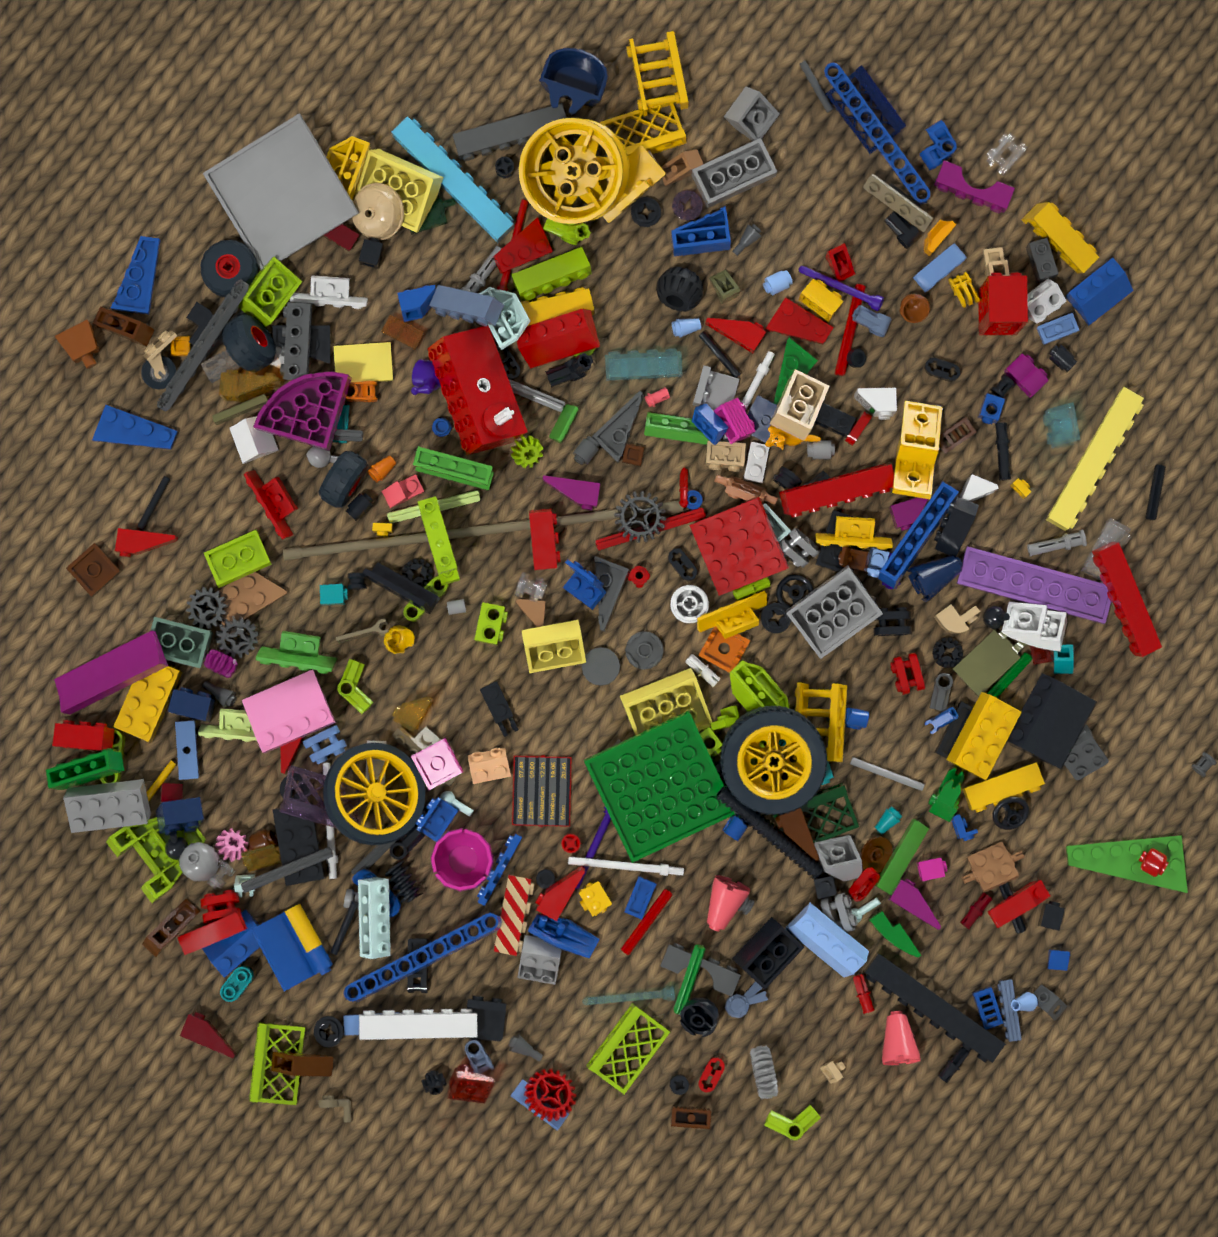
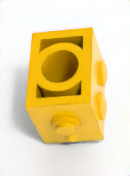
M599 881L594 884L588 883L584 889H580L579 895L582 900L579 902L584 911L589 910L592 916L606 912L607 907L612 905Z

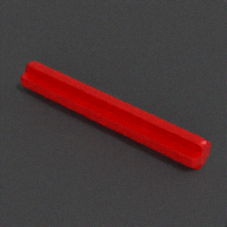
M667 889L663 890L622 946L621 951L630 955L673 894Z

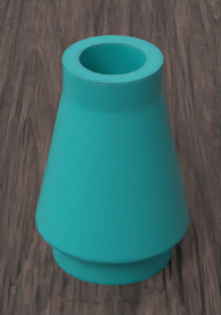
M893 806L889 809L886 808L875 828L883 835L890 828L898 824L903 816Z

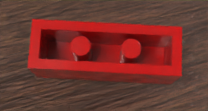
M552 508L529 510L534 570L557 568V563L561 561L560 551H556L555 544H559L558 532H554L553 525H557L556 513L552 514Z
M63 720V724L55 723L52 746L95 751L113 748L115 729L107 728V724L96 723L95 726H91L90 722L79 721V725H74L75 721Z

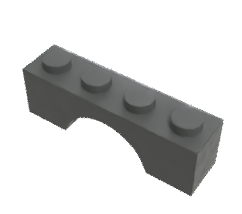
M674 943L672 946L669 944L660 966L679 974L684 968L688 967L693 950L691 953L684 951L685 947ZM709 958L708 961L702 959L700 967L705 968L710 973L713 980V989L732 997L741 976L737 973L738 969L728 965L727 968L719 966V961Z

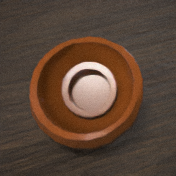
M909 294L902 299L900 315L907 322L919 323L929 315L930 304L922 295Z

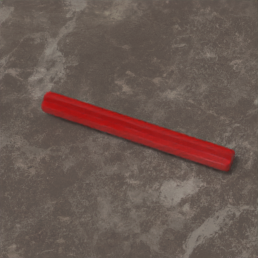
M856 284L855 289L864 293L865 286ZM854 296L852 297L835 368V375L838 376L845 375L848 363L847 355L851 350L857 322L853 321L852 315L854 310L862 304V300Z

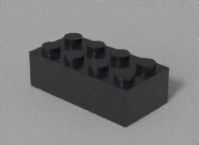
M313 803L272 809L282 866L321 850ZM323 861L285 876V885L290 886L326 879Z

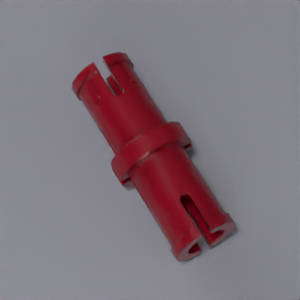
M982 892L974 905L969 907L970 910L960 923L970 930L979 916H983L982 912L993 899Z

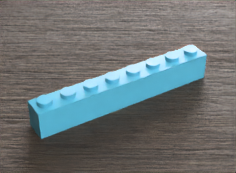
M407 116L391 132L392 137L424 169L442 176L441 186L499 243L514 228L513 218L507 212L504 214L499 209L500 205L494 199L490 200L486 196L487 192L481 186L477 187L473 183L474 179L469 173L466 172L464 174L460 170L461 166L455 159L450 160L446 156L448 153L441 145L439 147L433 142L434 138L428 132L424 133L420 129L421 125L415 119L411 120Z

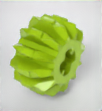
M530 435L527 438L522 436L521 441L515 440L516 446H511L513 451L511 457L515 459L514 462L517 465L521 464L523 468H526L527 465L533 468L534 462L539 463L538 457H543L541 452L543 446L537 438L533 439Z

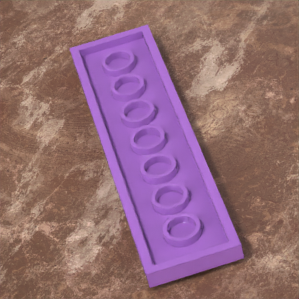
M966 547L962 561L963 567H961L962 572L959 574L956 584L1028 604L1047 605V609L1066 612L1068 615L1101 624L1106 623L1111 601L1108 598V589L1105 584Z

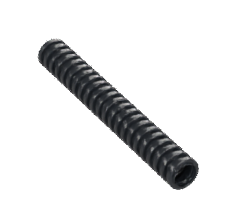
M727 785L719 790L716 795L717 800H721L722 804L725 803L726 808L730 807L731 812L734 811V814L739 815L740 819H744L745 823L748 822V826H752V829L754 831L757 830L758 834H762L763 838L766 837V841L771 842L772 846L775 845L776 849H780L784 856H789L790 861L793 860V863L798 864V867L802 868L804 872L807 871L808 876L811 875L812 879H817L822 874L824 869L819 861H815L809 854H806L805 850H801L802 848L797 846L796 842H792L791 838L788 839L787 835H783V831H779V828L774 827L773 823L770 824L768 819L765 820V816H761V813L741 804L731 793Z

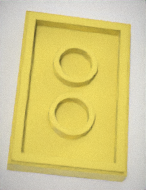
M391 342L334 346L335 372L348 374L352 378L351 382L393 381Z

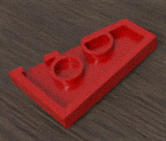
M538 217L493 256L500 274L553 252Z
M785 297L765 330L823 345L834 327Z

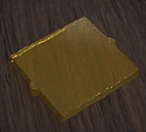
M274 844L241 853L243 865H246L249 872L281 863L280 853L276 850Z

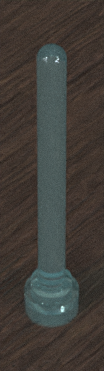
M674 985L666 986V988H662L659 991L583 998L582 1003L584 1005L657 998L675 1001Z

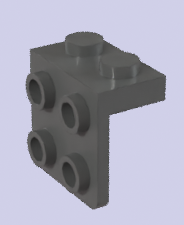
M1087 724L1084 726L1065 762V766L1075 780L1084 778L1109 762L1095 741Z

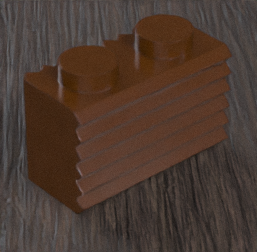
M672 1106L671 1127L710 1129L711 1110L709 1108L702 1109L700 1107L698 1109V1107L687 1108L685 1106L683 1108L682 1106Z

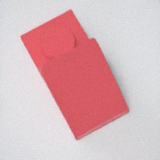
M415 474L401 482L396 481L384 489L382 493L391 509L424 493V490Z

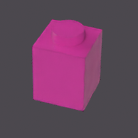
M941 857L916 862L920 881L945 877L947 866L945 860L942 861Z

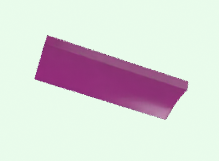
M152 630L55 678L61 713L71 715L168 667L156 632Z

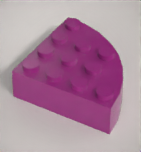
M323 372L303 375L279 388L267 403L264 404L258 413L253 428L330 451L352 378L348 374Z

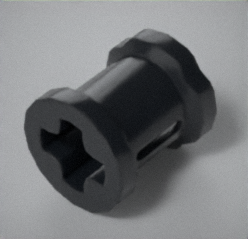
M1002 375L998 384L995 387L992 386L990 390L995 396L1005 398L1004 395L1016 385L1009 377Z

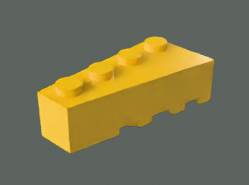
M1049 202L1036 204L1021 220L1025 224L1029 222L1034 227L1033 232L1037 236L1040 235L1042 238H1047L1050 248L1056 252H1061L1059 257L1077 274L1085 273L1099 258L1096 254V249L1083 240L1084 236L1079 231H1075L1071 227L1072 223L1069 219L1059 214V209L1055 204Z

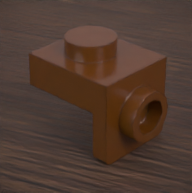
M843 546L838 557L839 565L844 568L849 565L852 570L867 572L871 553Z

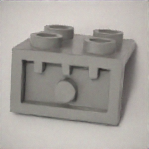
M703 366L693 406L707 404L714 411L721 404L734 399L739 379L710 371L711 367Z

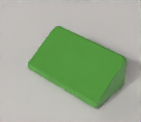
M568 404L564 406L549 435L550 439L560 444L563 442L579 412L578 407Z

